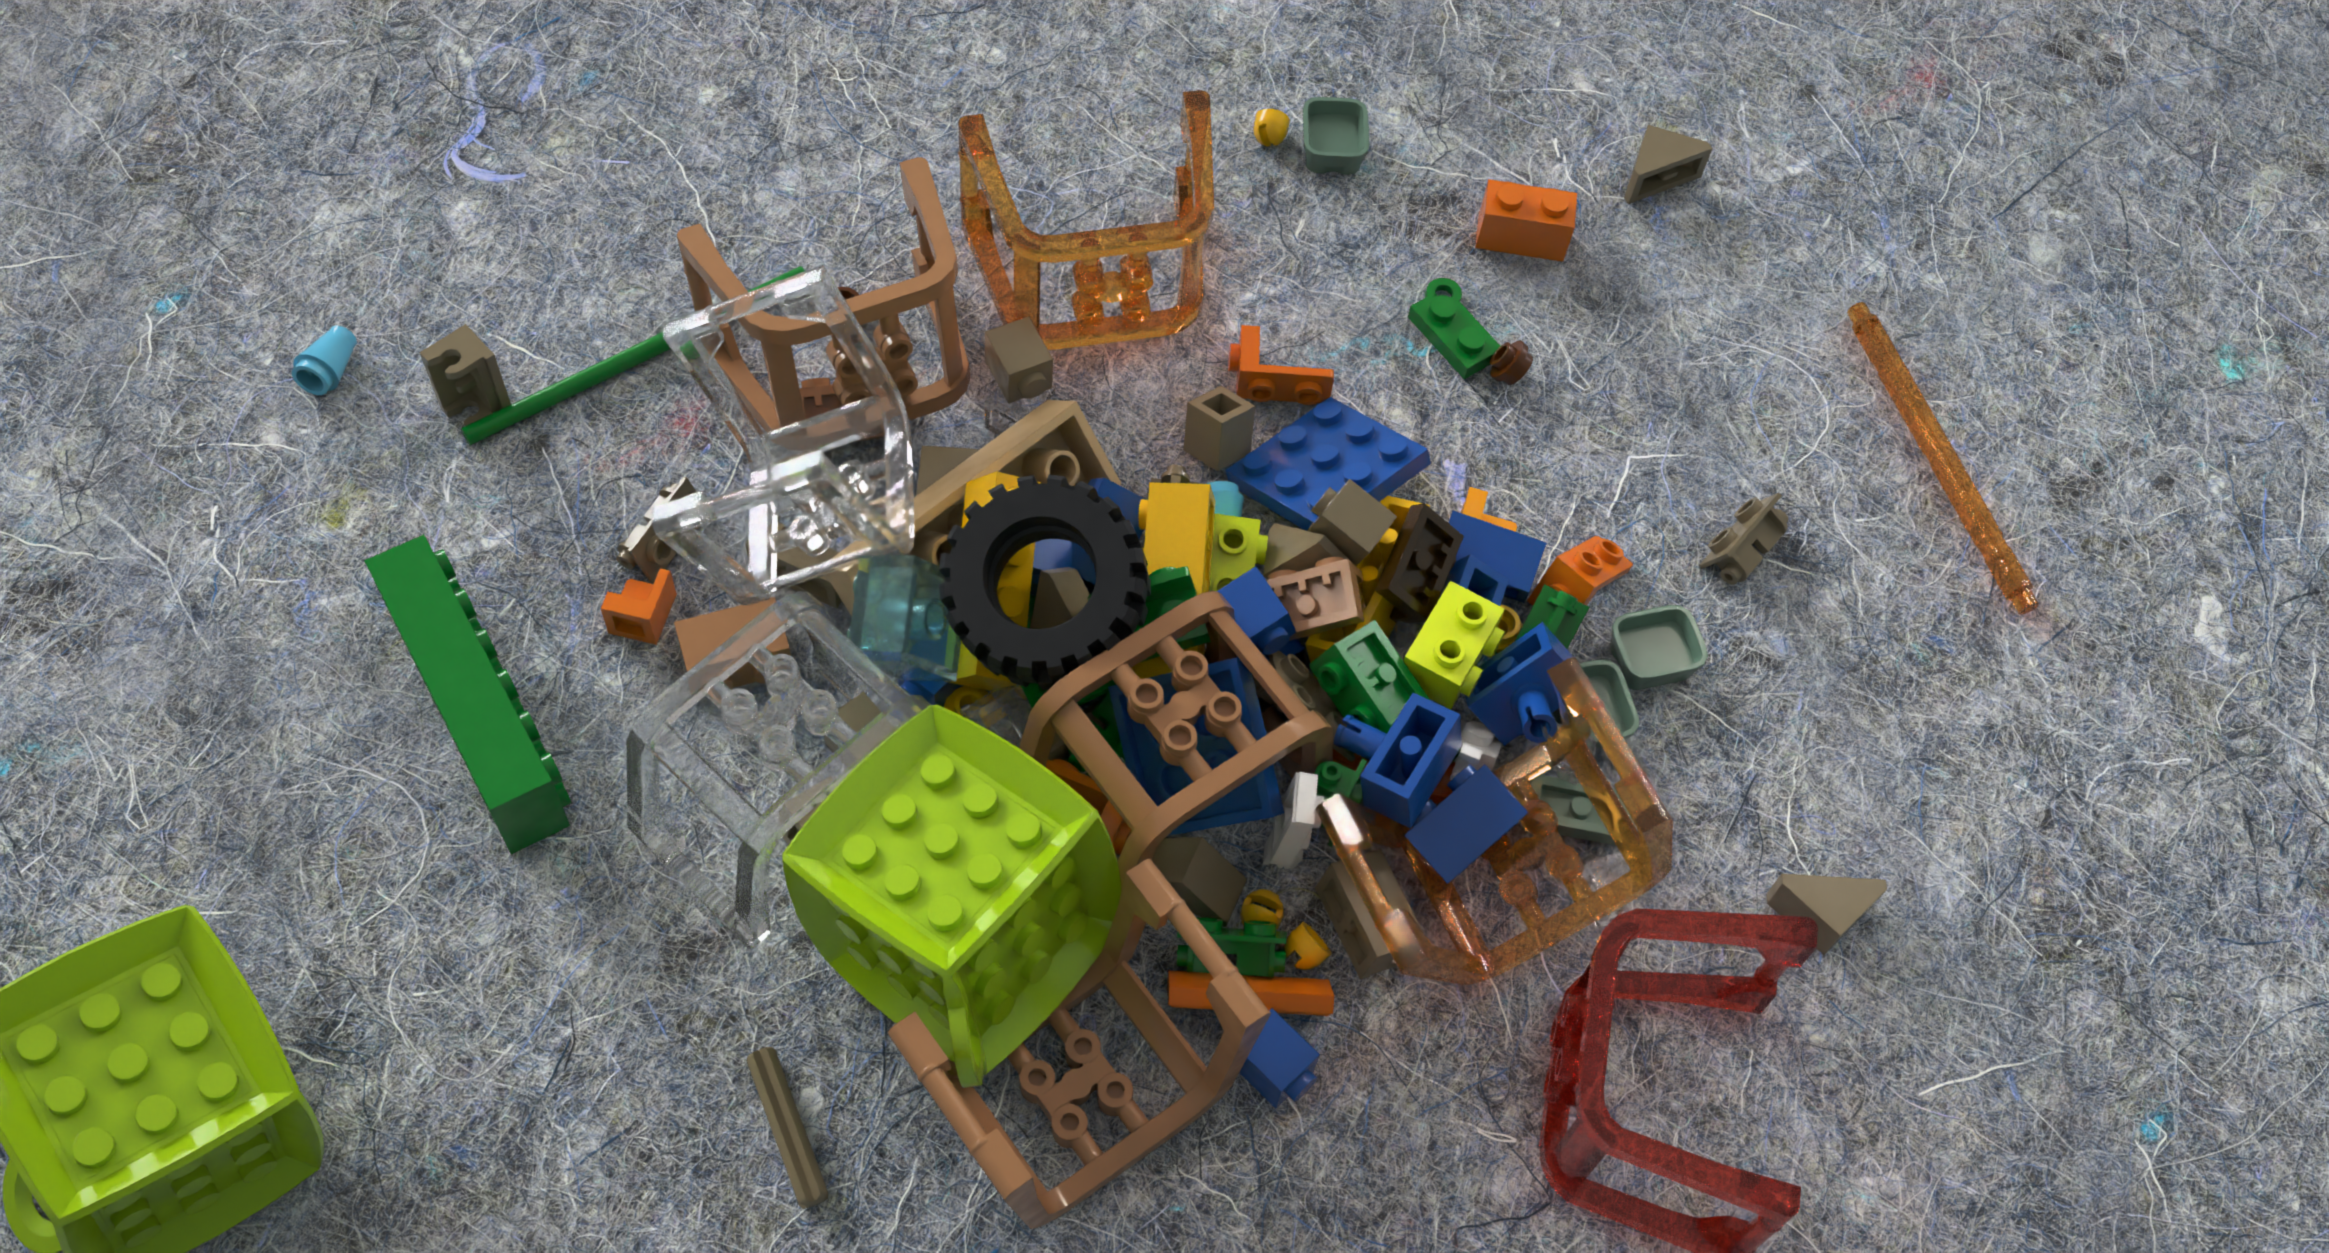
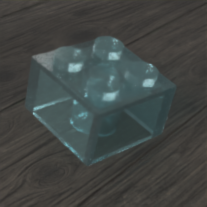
M860 555L858 572L853 582L854 603L851 625L846 635L847 661L901 680L956 682L961 640L952 630L946 618L948 614L947 608L940 599L939 585L945 581V577L939 571V566L915 555Z

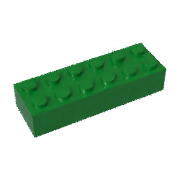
M423 534L364 560L510 854L512 855L569 827L570 824L563 807L572 804L562 783L561 774L551 754L545 751L540 741L539 732L527 709L524 710L518 698V692L507 670L502 668L485 628H481L476 618L477 614L466 591L464 588L461 589L455 578L457 576L445 551L441 549L433 552Z

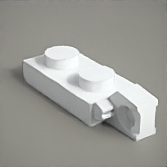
M1304 772L1295 773L1282 799L1284 814L1275 816L1273 819V830L1264 846L1263 864L1268 865L1270 863L1276 864L1278 868L1294 869L1303 860V849H1308L1312 828L1319 829L1324 813V796L1317 795L1318 775Z

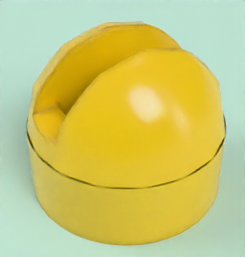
M1276 109L1259 110L1256 113L1253 126L1257 142L1265 147H1269L1271 144L1277 146L1282 143L1288 133L1289 117L1284 112Z
M1258 889L1247 895L1240 911V919L1243 926L1244 921L1249 920L1270 921L1276 923V930L1279 928L1284 915V907L1279 896L1268 889ZM1257 902L1270 908L1275 909L1276 913H1273L1271 910L1263 906L1255 905L1252 903Z
M1302 922L1289 934L1284 945L1286 958L1295 951L1301 957L1294 965L1295 968L1301 970H1310L1319 966L1332 954L1319 934L1305 922Z

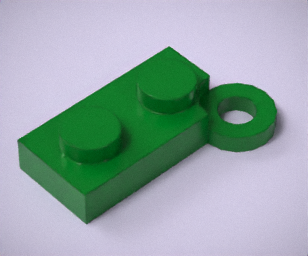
M1437 278L1428 284L1425 298L1410 306L1408 318L1459 375L1466 379L1491 365V357L1500 345L1461 304L1462 290L1460 286L1451 279ZM1440 290L1447 291L1451 297L1446 295L1437 296L1436 292Z

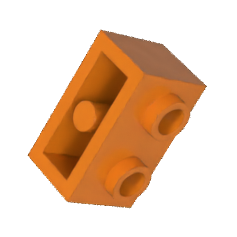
M1488 179L1478 216L1475 248L1563 262L1575 229L1577 193Z

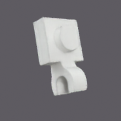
M1461 720L1462 746L1460 747L1459 755L1454 760L1456 764L1450 780L1469 764L1476 770L1485 764L1492 771L1502 745L1495 734L1483 723Z

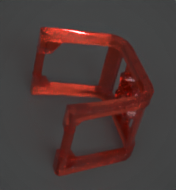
M1636 908L1616 916L1607 925L1597 939L1591 962L1583 975L1562 996L1550 1031L1549 1044L1551 1046V1054L1543 1087V1099H1545L1539 1149L1542 1170L1550 1186L1569 1203L1694 1253H1755L1759 1246L1774 1233L1780 1231L1783 1225L1799 1212L1800 1186L1717 1163L1622 1128L1611 1118L1605 1106L1604 1084L1614 998L1688 1003L1761 1014L1776 997L1778 979L1788 967L1800 968L1817 948L1818 926L1812 918ZM1636 938L1756 948L1765 959L1762 965L1755 970L1752 977L1617 970L1619 958L1630 941ZM1570 1106L1576 1107L1577 1118L1567 1131ZM1605 1154L1758 1215L1750 1222L1729 1215L1696 1218L1666 1209L1586 1178Z

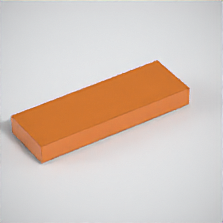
M1168 970V1005L1175 1008L1213 1010L1206 996V991L1210 981L1214 978L1210 973ZM1242 975L1268 1010L1273 1008L1277 1013L1319 1016H1330V1014H1333L1334 993L1329 979L1278 976L1270 978L1266 976Z

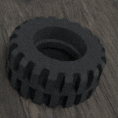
M1034 475L1017 478L1019 488L1007 492L1003 484L988 490L993 498L990 502L981 507L974 501L964 511L969 519L963 528L958 525L952 527L947 537L948 542L952 546L950 554H941L939 571L945 577V581L939 585L941 602L947 608L948 614L946 618L952 630L960 638L963 645L985 668L997 676L1001 674L1007 677L1013 684L1027 687L1030 683H1035L1042 690H1047L1074 669L1105 650L1109 651L1118 642L1133 634L1137 625L1144 626L1148 614L1146 597L1151 596V579L1147 571L1148 563L1138 536L1131 522L1124 518L1120 507L1109 497L1102 499L1098 496L1095 487L1082 481L1074 487L1069 485L1065 476L1049 475L1047 483L1038 484ZM1045 539H1063L1078 544L1090 556L1096 575L1094 590L1083 609L1065 623L1051 628H1025L1012 621L1004 613L997 596L1001 573L1011 557L1025 546Z

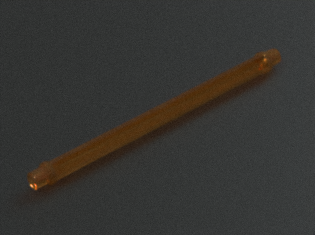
M1865 302L1856 303L1847 311L1853 323V332L1869 360L1877 369L1881 381L1922 453L1929 460L1930 467L1975 546L1982 553L1984 561L2006 600L2012 601L2019 614L2033 611L2038 607L2039 603L2031 591L2033 585L2012 548L2006 543L2001 529L1879 318L1870 312Z

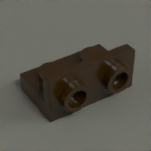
M1425 503L1410 506L1375 589L1378 594L1394 605L1390 619L1396 624L1426 622L1439 600L1449 572L1455 565L1456 555L1464 538L1459 531Z

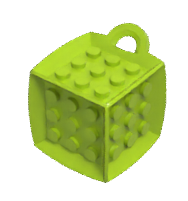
M929 705L866 756L821 803L782 853L785 880L794 909L806 933L820 954L857 992L894 1023H898L913 1012H916L948 1059L955 1062L958 1078L963 1088L981 1086L983 1075L989 1073L1018 1048L1073 990L1102 952L1121 896V881L1117 857L1109 833L1098 811L1067 783L1027 753L981 725L939 705Z
M185 904L119 928L65 952L0 988V1142L10 1158L3 1180V1204L12 1231L28 1249L37 1253H58L62 1251L64 1253H185L255 1214L320 1169L324 1156V1140L320 1124L311 1106L300 1092L284 1052L251 988L218 937L194 906ZM32 1195L34 1196L42 1210L45 1212L47 1217L50 1219V1221L43 1218L38 1213V1211L35 1208Z

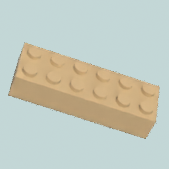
M1046 400L820 566L872 649L899 655L946 619L948 611L941 602L939 585L945 581V577L939 571L941 554H950L952 546L948 542L947 537L954 525L962 527L966 482L998 471L1018 477L1034 475L1036 481L1041 483H1047L1049 475L1065 476L1069 485L1074 487L1080 481L1088 484L1090 479L1103 477L1118 485L1122 484L1077 401Z

